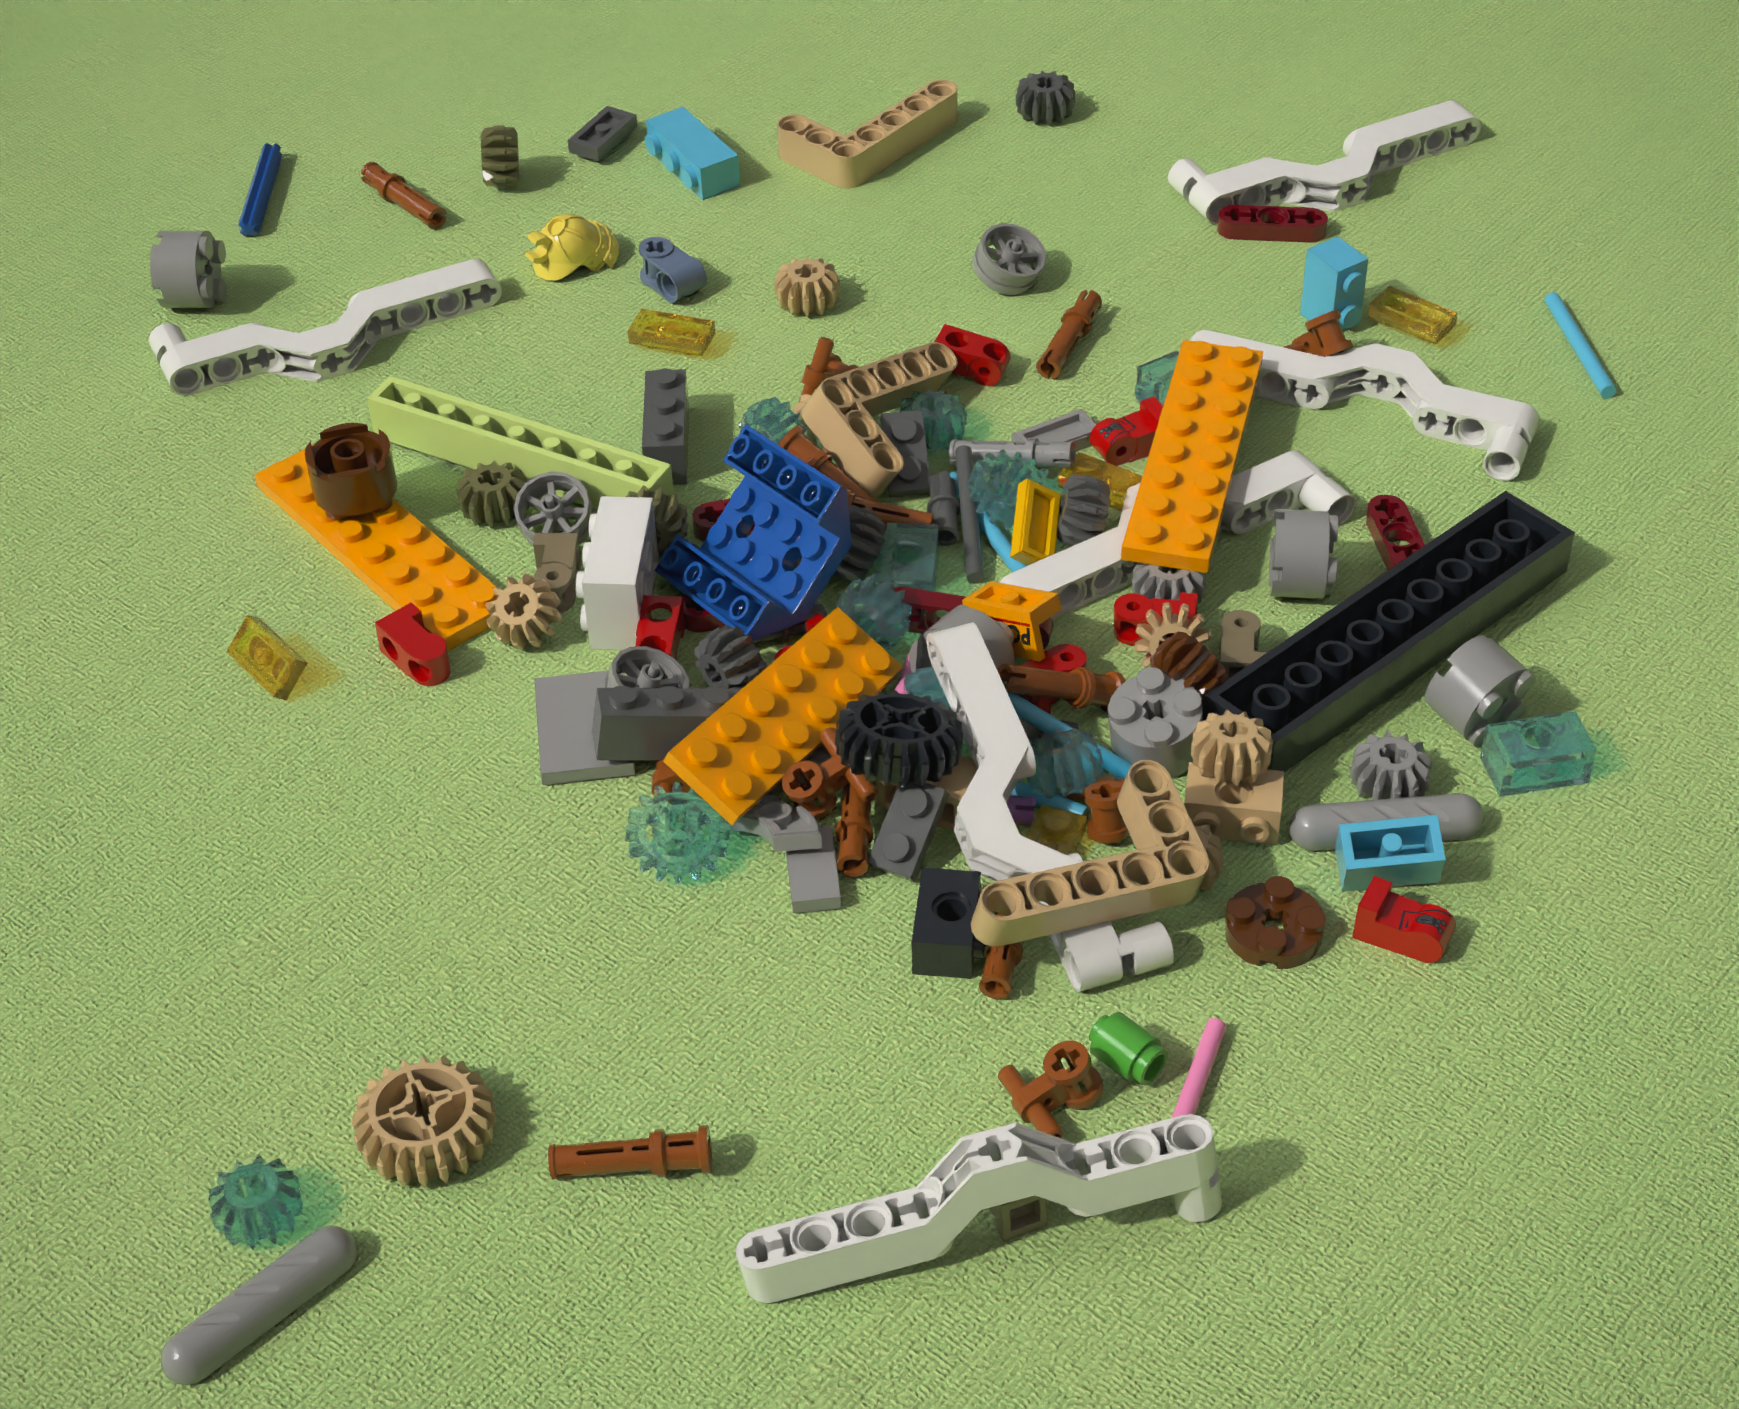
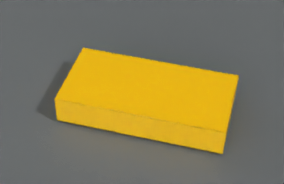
M1028 478L1018 484L1010 558L1023 564L1031 565L1055 554L1061 501L1060 493Z

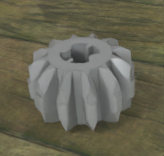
M1136 562V566L1133 569L1132 592L1144 595L1149 599L1179 600L1180 592L1198 594L1199 604L1205 595L1206 573Z
M1388 730L1383 738L1369 734L1367 741L1358 744L1353 753L1350 770L1351 784L1357 786L1359 797H1372L1373 800L1424 796L1430 782L1432 770L1431 756L1425 753L1422 742L1410 743L1408 734L1400 738L1393 737Z

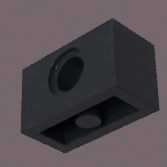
M922 867L911 941L912 974L972 979L974 959H983L984 944L976 939L971 929L972 917L981 894V872Z

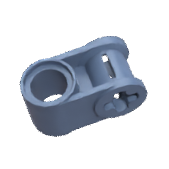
M650 237L640 243L639 253L643 257L640 280L644 285L662 295L665 300L674 303L705 287L707 277L702 264L696 258L689 256L673 245L670 240L662 237Z

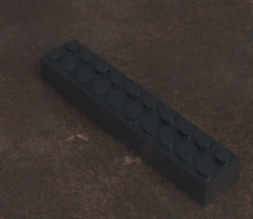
M1504 491L1205 694L1203 721L1207 719L1208 713H1215L1221 716L1224 715L1226 709L1236 715L1246 712L1249 719H1263V726L1271 730V738L1273 740L1271 762L1267 770L1284 771L1285 773L1455 652L1464 643L1479 635L1566 573L1575 532L1509 492Z

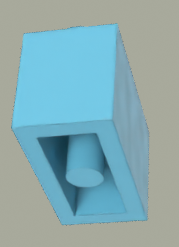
M1338 236L1307 249L1300 314L1310 321L1328 312L1339 310L1341 318L1338 320L1343 331L1360 324L1368 258Z
M1438 815L1339 824L1335 851L1342 891L1367 889L1374 876L1392 882V887L1440 882L1446 859Z

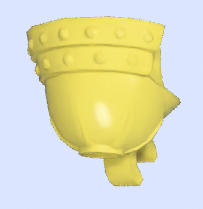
M562 214L555 215L540 232L534 231L528 234V239L535 245H538V247L533 251L525 252V256L533 262L534 272L539 278L546 281H556L568 276L580 265L588 267L591 271H599L605 264L612 269L619 255V243L607 225L604 226L598 221L584 219L578 215Z

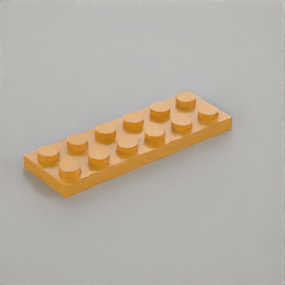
M837 607L672 748L663 762L733 826L782 781L784 773L790 766L797 762L805 761L823 744L820 740L822 731L831 727L836 729L840 711L846 709L847 702L858 701L860 695L873 697L876 691L881 692L890 684L904 667Z

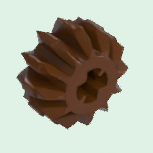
M1178 631L1171 638L1168 637L1150 658L1151 667L1160 669L1175 681L1179 679L1185 680L1183 683L1185 688L1192 686L1201 696L1202 708L1205 703V694L1229 679L1225 666L1216 659V655L1212 654L1206 645L1198 642L1194 636H1189L1184 632Z

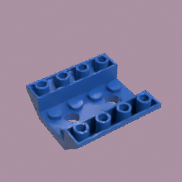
M745 424L723 459L725 463L745 477L738 488L732 493L730 501L716 523L709 530L708 536L701 547L676 535L670 546L664 551L654 571L725 625H729L732 628L738 626L743 630L745 636L750 635L752 640L755 641L806 619L852 543L847 489ZM755 524L752 533L748 536L750 528ZM802 556L799 566L794 570L796 561Z

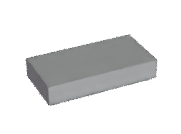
M1082 409L1015 432L1012 434L1011 441H1027V438H1038L1039 442L1071 441L1076 446L1071 451H1079L1092 446L1089 437L1097 424Z
M831 826L820 827L822 848L786 851L793 913L841 909V895Z

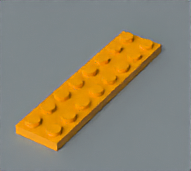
M1183 340L1122 543L1121 560L1208 573L1262 367L1263 351L1252 350L1243 346L1231 347L1209 344L1205 341Z
M305 449L254 474L257 487L395 611L410 602L421 610L424 629L429 633L438 634L443 637L448 651L489 629L486 620L491 614L486 610L485 603L497 600L493 593V587L496 586L395 499L392 498L393 505L384 512L372 511L366 514L347 516L341 520L328 518L325 510L319 507L314 500L305 460Z

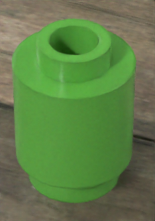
M1116 1012L1110 1017L1108 1015L1102 1016L1094 1024L1089 1034V1040L1091 1041L1090 1053L1131 1083L1136 1081L1142 1085L1151 1083L1162 1071L1168 1058V1052L1161 1047V1041L1121 1012Z

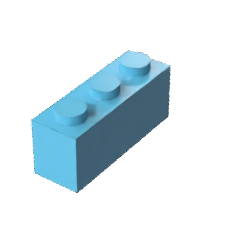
M681 107L646 120L647 135L645 136V145L650 155L660 160L669 172H673L684 183L686 188L691 189L702 200L740 186L738 154L687 109Z

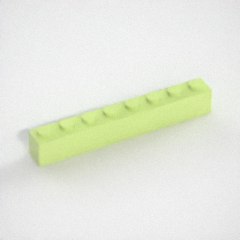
M389 376L367 398L373 432L379 434V430L383 431L392 443L474 470L477 469L478 463L490 465L494 460H496L498 465L512 463L514 469L522 470L526 482L537 475L551 471L567 473L579 479L588 492L593 508L597 510L601 496L626 497L629 491L638 493L643 485L651 492H655L661 486L663 494L667 496L674 494L671 464L409 381ZM556 490V495L562 498L568 491ZM580 496L573 501L584 505V501Z

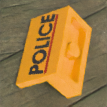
M990 581L962 600L963 605L979 610L991 617L995 622H1003L1011 629L1014 635V641L1011 645L1015 657L1039 662L1045 658L1039 625L1062 610L1058 593Z

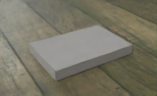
M609 670L534 678L542 785L635 775L634 760L596 759L592 736L596 689L602 688L603 681Z

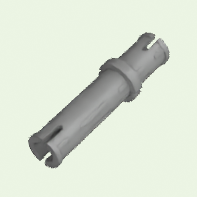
M1027 438V441L1020 442L952 439L949 447V457H955L950 459L952 466H956L955 450L961 445H967L972 449L973 465L1017 466L1025 467L1028 471H1037V467L1073 469L1076 462V450L1071 451L1076 446L1071 441L1039 442L1038 438Z

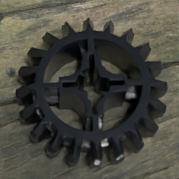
M896 690L891 694L876 691L873 697L860 695L858 701L847 702L846 709L840 711L835 731L836 754L841 756L842 765L851 767L852 774H865L866 781L880 780L884 782L885 786L890 783H897L903 788L909 783L924 786L926 780L939 782L941 776L952 774L953 767L958 765L963 748L964 733L962 731V722L957 720L956 712L946 708V703L932 702L931 696L928 695L918 697L914 696L913 692L900 694Z

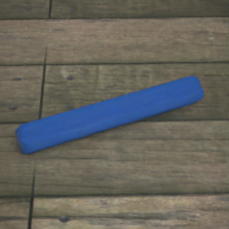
M266 143L261 149L238 223L241 227L240 233L243 236L248 234L256 236L260 232L282 159L281 147L276 143L274 145Z

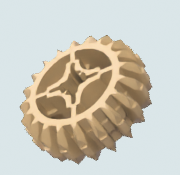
M423 1054L420 1062L412 1065L403 1058L400 1069L396 1071L383 1067L382 1081L368 1080L367 1094L357 1096V1111L353 1113L352 1119L353 1130L356 1134L354 1135L356 1148L361 1152V1156H363L364 1162L369 1166V1169H378L379 1175L383 1177L384 1181L397 1176L398 1182L405 1187L413 1179H418L419 1183L426 1188L430 1178L439 1177L447 1184L450 1172L456 1170L467 1174L468 1160L482 1161L483 1147L492 1145V1129L495 1128L497 1117L495 1107H493L494 1101L491 1090L488 1089L487 1085H484L483 1078L479 1075L478 1071L470 1072L464 1061L451 1066V1062L445 1054L436 1063H430V1060Z

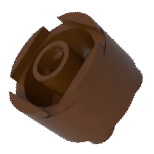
M345 423L329 427L320 432L321 439L313 446L311 441L305 449V460L313 497L317 505L325 510L328 518L341 520L347 516L361 515L372 511L384 512L393 505L392 497L397 490V478L390 441L383 431L379 430V434L368 431L367 424Z

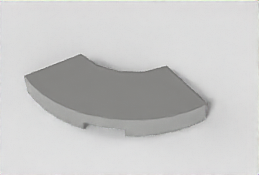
M767 794L733 826L726 821L727 831H745L760 835L771 843L774 852L822 848L821 829L815 817L802 806L794 809L790 805L781 802V798L778 796Z

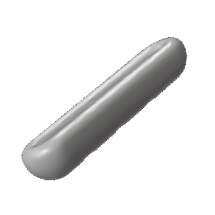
M1461 793L1314 804L1301 807L1294 813L1289 823V833L1292 840L1305 850H1334L1339 824L1438 815L1442 841L1461 840L1473 837L1479 832L1484 822V812L1480 803L1474 797Z
M338 1226L321 1227L173 1335L165 1344L161 1353V1367L166 1377L174 1383L182 1385L196 1384L207 1378L345 1274L354 1265L358 1255L357 1244L352 1234Z

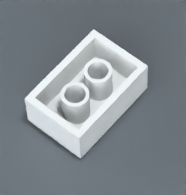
M601 496L597 514H591L589 519V537L591 542H585L583 545L582 560L585 570L578 571L576 577L577 598H584V604L581 607L580 624L582 631H588L590 649L624 650L636 645V630L640 619L643 595H653L657 573L654 570L659 564L653 498Z

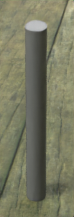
M961 445L956 448L955 456L966 576L968 582L977 584L984 580L972 449L967 445Z

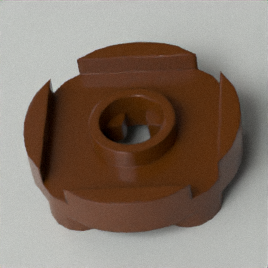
M1274 876L1269 878L1266 883L1254 884L1240 890L1233 898L1228 900L1225 914L1226 941L1236 955L1250 964L1260 966L1262 960L1277 962L1276 969H1290L1308 962L1317 954L1321 945V938L1324 934L1326 918L1320 905L1311 895L1295 887L1290 879L1283 876ZM1267 921H1278L1283 924L1284 929L1280 930L1274 925L1270 927H1265L1264 925Z

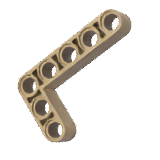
M948 80L932 81L846 136L804 116L786 115L777 122L779 157L783 161L837 187L855 188L954 125L958 118V87L955 83Z
M931 342L826 378L803 406L801 411L802 418L824 448L831 452V456H833L834 461L841 470L872 497H878L903 469L904 461L900 452L872 417L933 395L956 368L957 358L949 347L942 343Z
M1140 760L1134 763L1129 768L1118 795L1117 805L1137 850L999 880L986 885L981 891L971 921L972 933L976 939L992 947L1004 946L1190 902L1195 897L1208 870L1209 859L1166 768L1152 760ZM1039 901L1045 902L1050 906L1043 905ZM995 911V912L1001 913L1003 916L1001 917V916L995 915V914L992 913V912Z

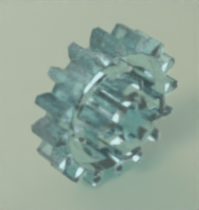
M1000 450L997 458L988 452L983 461L978 460L970 474L971 477L967 482V487L972 489L969 500L980 502L976 511L979 514L988 512L991 515L989 520L991 524L1000 520L1004 522L1005 530L1010 531L1014 525L1018 484L1028 478L1055 491L1057 482L1046 480L1049 470H1038L1035 468L1037 460L1034 458L1025 462L1022 460L1020 452H1016L1012 458L1008 456L1005 450Z
M674 782L672 792L666 793L660 785L655 786L653 799L642 794L639 796V809L630 808L628 823L630 825H626L625 841L631 842L629 843L630 858L641 857L640 870L642 872L652 867L657 869V881L661 882L667 873L674 875L676 884H681L683 874L690 873L695 881L701 880L702 867L714 872L717 869V857L726 856L728 845L726 841L729 840L730 825L725 824V819L717 811L713 810L704 799L698 797V794L692 788L688 793L682 792L680 783ZM648 824L652 826L651 833L654 834L651 842L646 835ZM704 824L709 831L710 837L708 841L704 840V832L701 831Z

